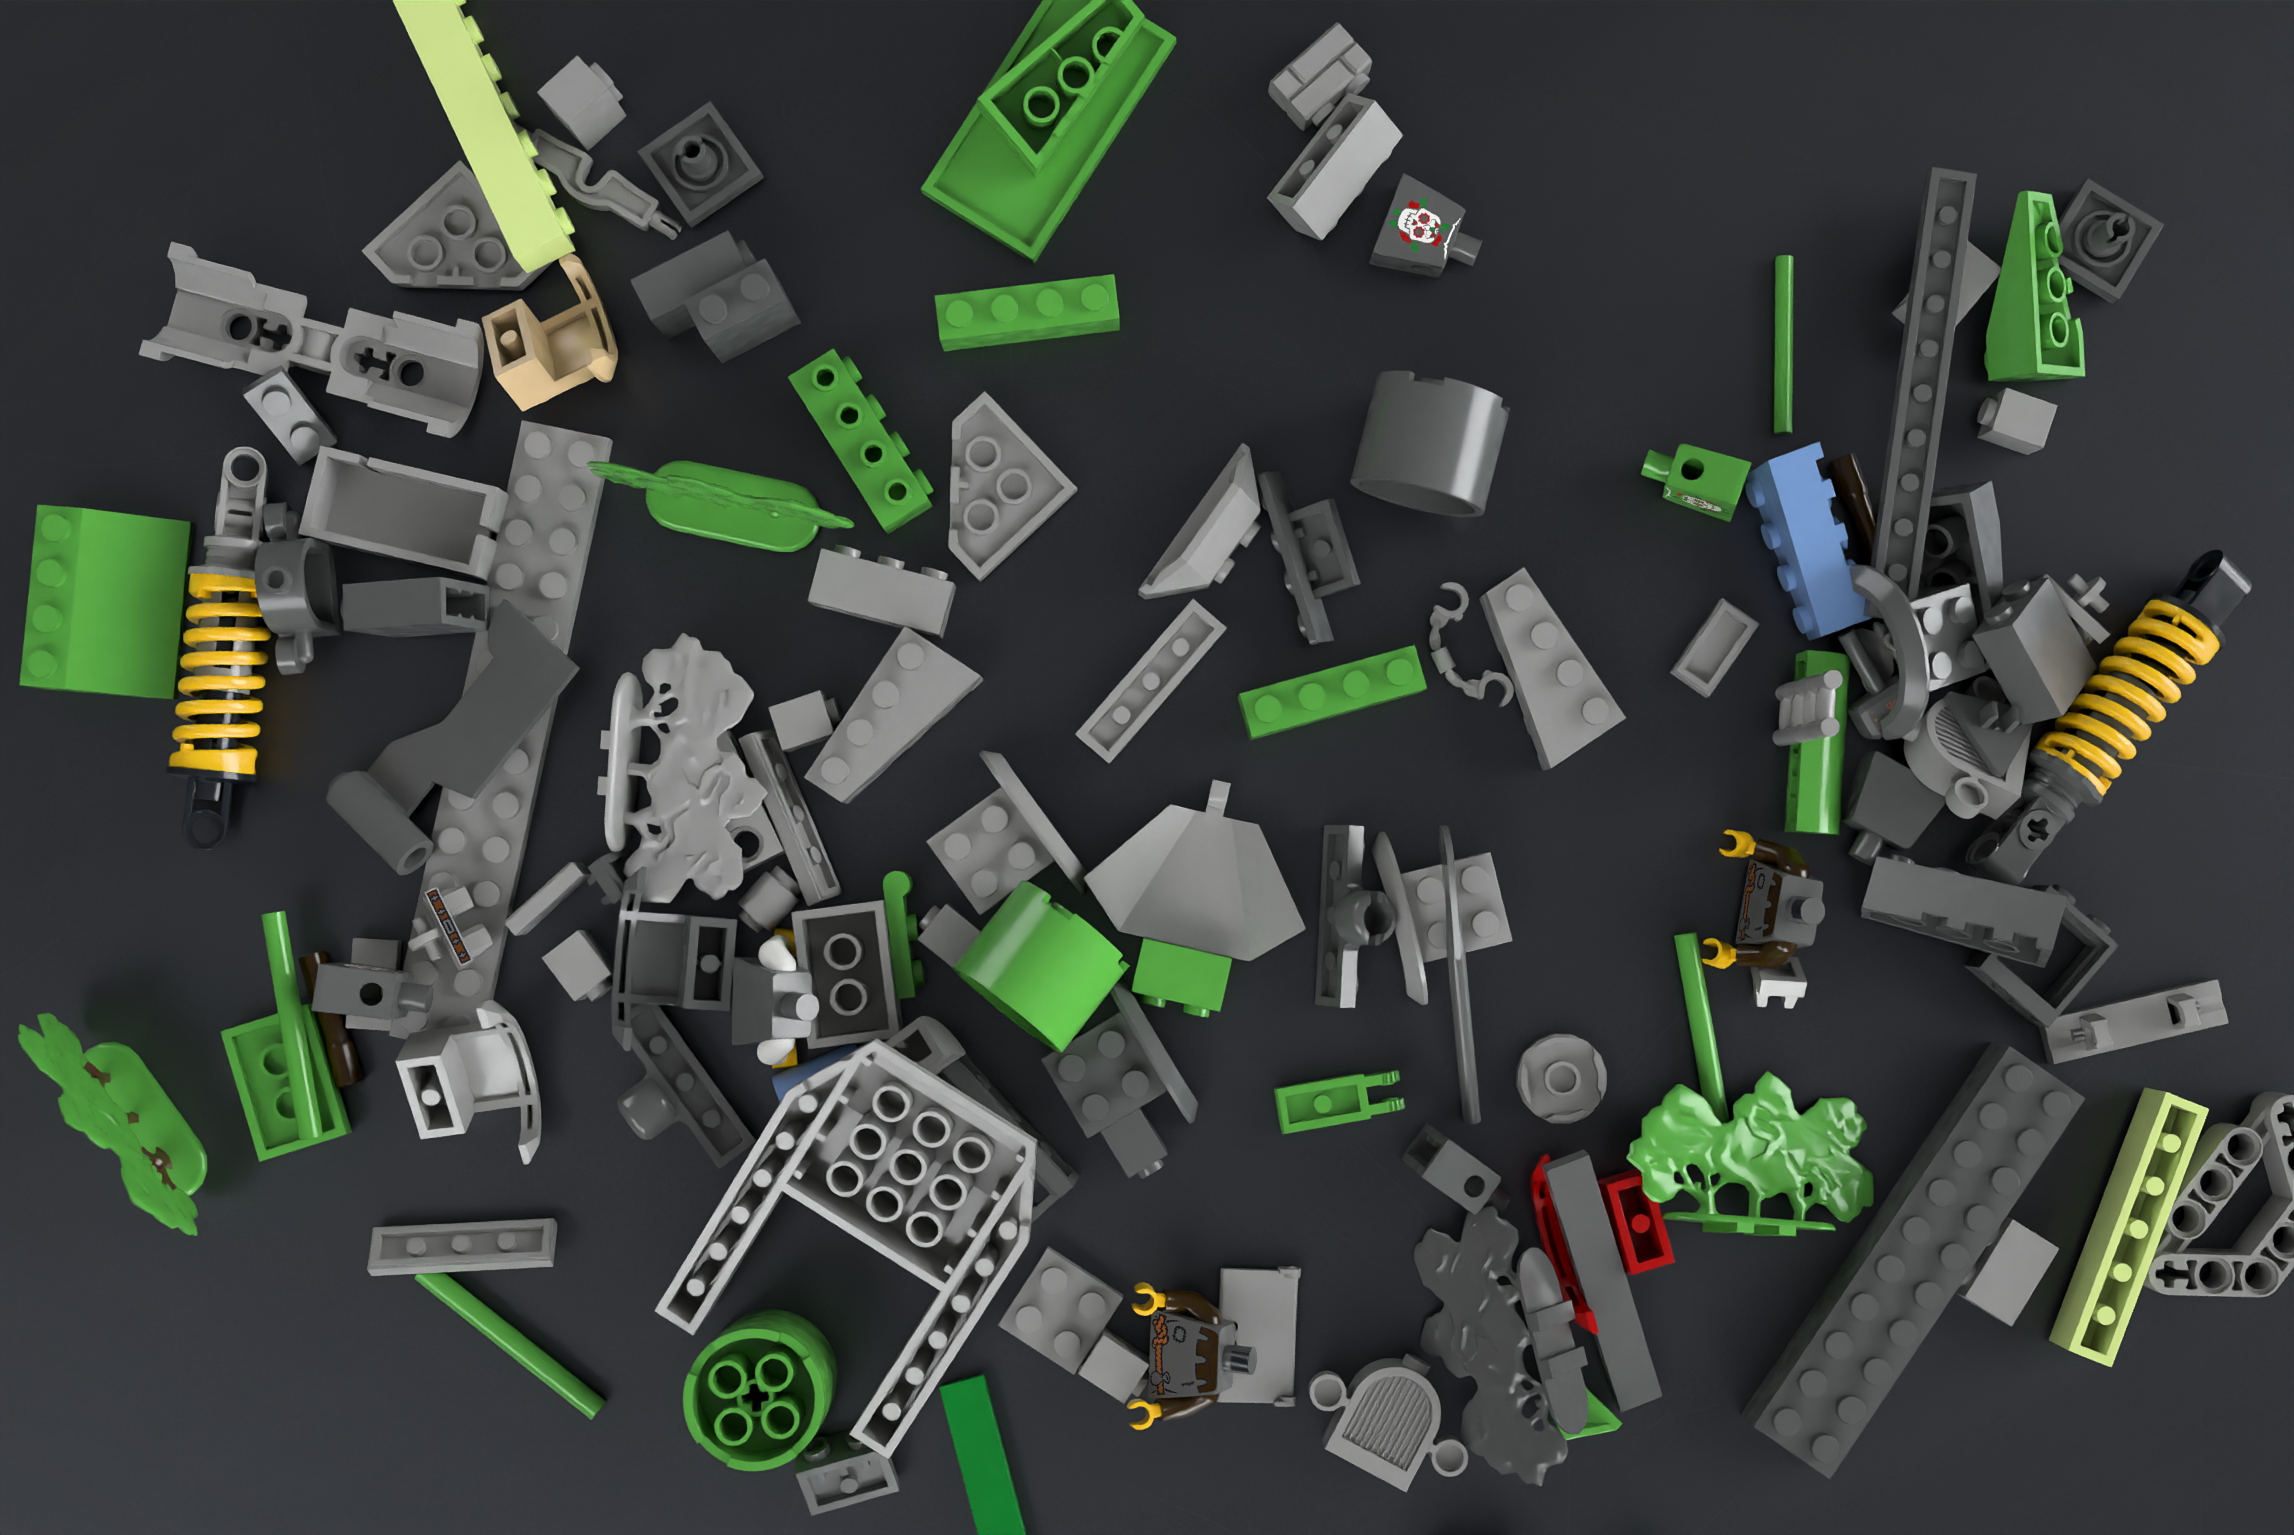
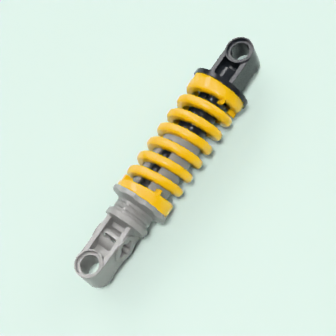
M245 446L231 450L224 459L221 488L218 492L214 531L216 533L213 536L204 537L203 547H206L208 550L206 552L207 560H205L203 565L190 566L188 568V574L190 575L188 591L193 597L201 600L202 603L191 605L186 610L187 619L199 625V628L189 629L183 635L184 643L195 648L196 652L184 654L180 664L185 670L194 673V676L182 678L178 682V690L184 695L197 698L198 700L178 703L175 707V713L180 718L195 722L196 724L178 726L173 730L172 737L181 743L180 751H175L170 755L169 766H166L165 773L188 779L182 834L185 841L191 847L198 850L217 848L226 840L229 830L233 785L257 782L258 776L255 775L257 750L253 746L237 743V739L259 735L260 726L255 722L240 719V713H258L263 709L261 700L245 695H250V689L263 688L266 683L262 675L252 673L253 665H264L268 662L267 653L255 649L256 641H267L271 637L270 629L258 626V617L263 616L260 611L255 587L256 554L259 546L264 543L261 541V538H263L265 527L264 507L267 504L268 469L262 454L251 447ZM251 459L259 465L258 475L250 481H241L234 477L232 470L235 463L239 460ZM230 513L245 514L251 516L235 515ZM203 816L213 818L219 826L218 836L209 843L198 841L192 832L194 822Z

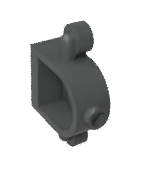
M287 502L265 505L264 525L270 542H264L259 546L255 559L257 599L266 625L279 636L275 646V656L278 669L282 675L300 674L305 671L306 664L311 662L314 657L313 637L341 635L333 546L314 538H304L303 535L298 534L302 517L297 511H292Z

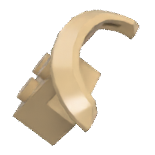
M572 253L559 258V263L579 296L580 304L541 323L522 298L482 317L495 378L522 412L537 404L544 403L568 389L585 383L593 377L607 383L614 376L618 361V350L608 315L583 263Z

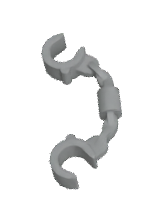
M1448 582L1442 584L1440 589L1453 591L1459 596L1460 605L1457 610L1453 611L1446 610L1439 605L1433 607L1434 612L1430 617L1432 630L1429 635V644L1431 649L1435 651L1431 653V656L1439 673L1445 672L1446 679L1453 686L1463 688L1467 696L1477 697L1478 700L1483 699L1485 686L1489 681H1498L1504 686L1505 690L1499 707L1505 706L1510 702L1514 693L1512 681L1508 676L1486 670L1482 673V679H1472L1464 682L1456 672L1452 671V668L1456 665L1447 647L1441 648L1439 629L1443 628L1449 619L1460 621L1463 618L1462 613L1468 607L1469 597L1465 588L1458 583Z

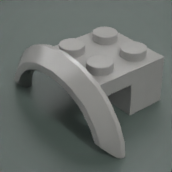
M980 751L979 755L1001 787L926 841L979 915H983L1008 897L1022 880L1028 881L1054 861L1057 862L1082 896L1087 894L1088 884L1084 877L1088 872L1042 812L1005 758L1000 753Z
M1380 832L1371 852L1385 895L1391 900L1396 910L1397 920L1394 930L1403 966L1406 993L1420 1005H1427L1428 990L1423 963L1447 957L1446 903L1442 865L1440 863L1439 865L1401 874L1390 841L1385 832ZM1491 852L1455 859L1458 910L1465 953L1513 941Z
M493 1000L481 1001L476 1008L480 1023L410 1033L395 1062L420 1139L464 1134L475 1112L520 1106L521 1133L518 1148L523 1164H529L541 1139V1102L531 1053L525 1036L514 1016L499 1003Z

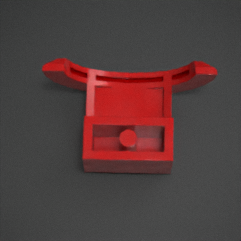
M1549 1154L1540 1156L1531 1176V1197L1543 1249L1554 1267L1563 1301L1572 1300L1576 1319H1573V1321L1591 1333L1598 1334L1599 1330L1593 1310L1586 1304L1578 1289L1575 1273L1541 1165L1551 1162ZM1632 1169L1598 1179V1186L1625 1273L1634 1275L1674 1263L1675 1259L1659 1203L1651 1201L1643 1192L1641 1171Z

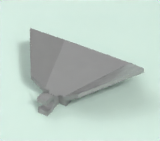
M1212 780L1205 812L1170 804L1084 877L1086 883L1119 932L1249 962L1302 932L1306 927L1259 824L1223 817L1231 783Z

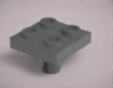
M711 101L637 151L691 228L764 178Z
M2087 178L2080 184L2058 220L2063 242L2062 254L2057 257L2060 270L2067 277H2071L2075 282L2113 304L2122 296L2164 224Z

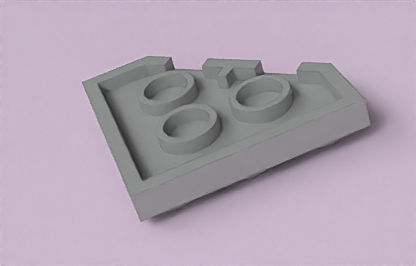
M461 160L451 167L362 250L393 285L406 288L523 291L554 262L552 261L529 273L524 271L515 260L476 176Z
M985 391L952 421L950 530L948 541L949 550L981 582L1078 491L1077 487Z

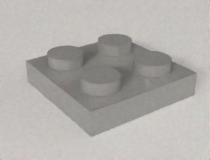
M1048 1246L1002 1316L998 1326L1074 1375L1121 1303L1124 1295Z

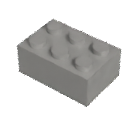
M885 900L791 912L798 966L811 972L812 994L819 1001V1012L811 1022V1034L807 1037L808 1049L867 1042L875 1038L879 1040L890 1039L904 1029L901 1000L897 999Z

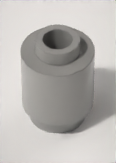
M778 865L770 873L766 870L737 902L743 908L738 916L757 933L763 927L772 932L800 901L797 896L802 891L798 882Z

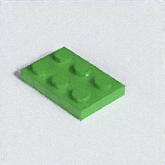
M313 1003L305 1004L301 1007L323 1136L299 1140L278 1013L220 1031L259 1162L352 1133L340 1090L336 1088L326 1055V1044L316 1011H312Z

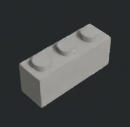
M1347 93L1268 195L1267 199L1295 231L1322 241L1334 229L1338 219L1352 201L1361 194L1365 184L1379 166L1389 158L1392 149L1403 135L1375 100Z
M835 545L834 551L821 548L808 597V602L813 606L902 629L906 626L914 632L943 639L956 590L953 582L946 581L947 573L927 567H922L920 574L903 570L904 562L885 556H878L877 563L860 559L861 551L842 545Z

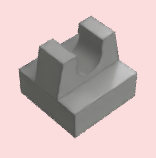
M1790 957L1781 966L1776 968L1751 967L1753 994L1757 1007H1766L1769 996H1781L1783 1007L1793 1008L1797 998L1805 996L1807 980L1798 957Z

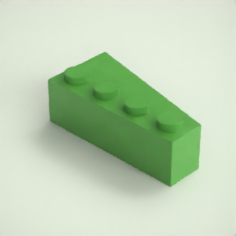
M1091 0L977 98V109L1035 178L1140 30L1145 15L1132 0Z

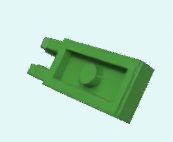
M1388 1070L1367 1075L1356 1073L1273 1088L1281 1133L1287 1134L1371 1119V1115L1405 1109L1403 1098L1388 1097L1369 1103L1366 1087L1391 1085L1400 1081L1399 1070Z

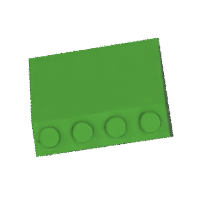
M37 505L19 685L45 690L177 700L189 578L188 568L190 567L194 523L86 508Z

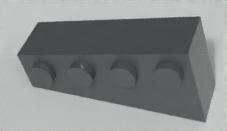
M1889 854L1887 858L1876 857L1862 904L1861 917L2045 968L2053 951L2068 897L1962 875L1944 867L1930 868L1920 866L1907 857Z

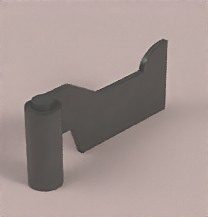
M503 599L497 608L488 631V647L494 658L445 720L391 742L367 772H343L336 776L329 784V792L326 798L327 803L399 875H407L417 870L427 861L433 851V842L409 819V816L432 787L437 783L469 798L476 799L580 669L508 600Z

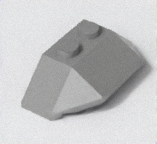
M1242 442L1148 577L1144 580L1138 589V595L1146 600L1208 589L1213 580L1219 584L1225 580L1236 563L1230 556L1239 544L1247 548L1262 527L1256 522L1261 509L1250 447Z

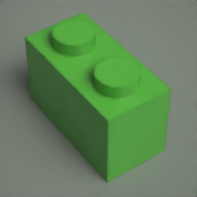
M1143 937L1131 992L1140 993L1138 1002L1165 1007L1166 1000L1184 1004L1182 1012L1209 1018L1210 1010L1218 1012L1221 1010L1232 958Z

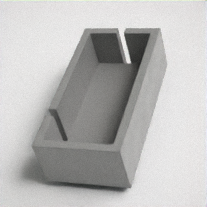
M320 445L298 534L335 546L488 581L497 542L491 539L492 533H500L509 494L495 486L372 457L367 459L359 454Z

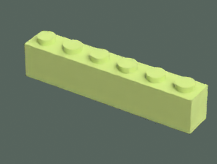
M2144 1087L2049 1341L2112 1368L2208 1114V1108L2165 1091Z

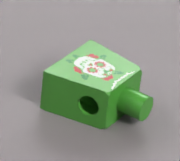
M1680 444L1675 457L1649 450L1641 475L1666 483L1662 496L1666 500L1730 522L1752 462L1688 444ZM1690 473L1698 479L1688 480L1684 478L1683 474Z

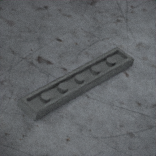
M1583 1149L1541 1165L1580 1293L1589 1308L1593 1310L1599 1333L1593 1335L1616 1407L1620 1412H1624L1662 1397L1663 1395L1589 1154Z

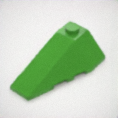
M2029 190L2019 192L1986 333L1987 350L1984 354V363L1988 371V381L2014 383L2085 377L2084 342L2080 317L2071 319L2066 294L2073 292L2071 277H2064L2057 258L2062 254L2063 242L2052 194Z

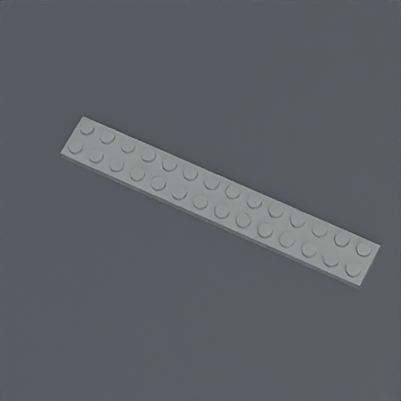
M522 420L506 492L509 494L500 533H497V546L486 584L490 588V623L503 599L508 600L566 655L568 654L605 478H600L589 470L593 469V467H590L587 462H609L613 440L610 438ZM488 631L476 632L462 697L494 658L488 647ZM558 697L476 799L469 798L444 786L442 787L431 838L434 848L426 861L414 919L425 915L431 929L436 928L422 900L425 897L424 892L438 887L439 892L464 885L474 908L454 917L453 920L460 933L482 923L493 944L492 947L474 958L470 967L459 972L442 939L438 943L445 956L434 962L431 961L425 947L412 952L408 945L403 970L413 972V983L433 987V1001L428 1013L408 1011L406 1017L392 1019L389 1036L407 1039L409 1034L413 1032L480 1023L476 1011L477 1006L481 1001L494 999L509 929L505 925V920L512 915ZM414 925L412 926L409 941L419 936Z

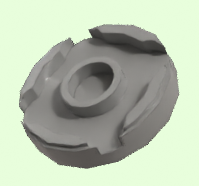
M1552 1033L1536 1039L1523 1051L1516 1066V1087L1521 1101L1534 1115L1551 1123L1570 1124L1586 1118L1594 1111V1108L1599 1104V1101L1602 1100L1606 1092L1607 1071L1601 1055L1587 1041L1572 1034Z

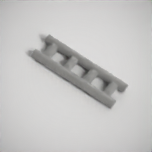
M1829 670L1777 687L1775 694L1780 701L1779 729L1773 733L1772 737L1777 746H1787L1831 737L1839 732L1840 725L1834 718L1835 689L1840 687L1843 681L1839 671Z

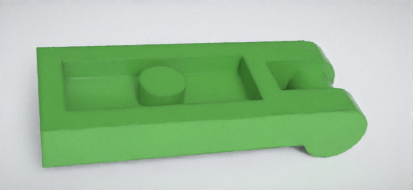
M892 871L883 880L897 999L916 997L919 995L918 987L925 986L923 960H915L913 942L919 941L918 938L920 936L917 914L909 915L907 896L914 888V880L905 871Z

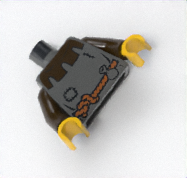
M1726 830L1724 834L1733 835L1736 838L1737 846L1734 850L1719 848L1721 854L1740 858L1753 855V860H1749L1735 944L1739 945L1737 948H1733L1726 942L1708 938L1703 944L1718 948V954L1714 959H1702V962L1720 969L1729 967L1733 961L1737 962L1738 966L1779 967L1796 952L1797 948L1813 944L1817 924L1825 916V907L1821 901L1824 887L1823 882L1809 875V867L1796 849L1759 839L1756 843L1753 841L1752 836L1745 831Z
M1145 1282L1134 1286L1135 1292L1150 1294V1299L1147 1303L1143 1305L1131 1303V1306L1139 1315L1148 1316L1151 1314L1148 1398L1156 1400L1154 1404L1150 1405L1142 1399H1133L1127 1404L1128 1409L1142 1406L1146 1410L1144 1419L1139 1422H1130L1129 1425L1137 1430L1146 1429L1152 1424L1154 1418L1162 1422L1190 1417L1216 1403L1220 1393L1232 1387L1233 1373L1247 1375L1254 1373L1257 1364L1255 1347L1235 1345L1234 1323L1223 1319L1221 1311L1199 1293L1162 1289L1160 1293H1156L1153 1287Z

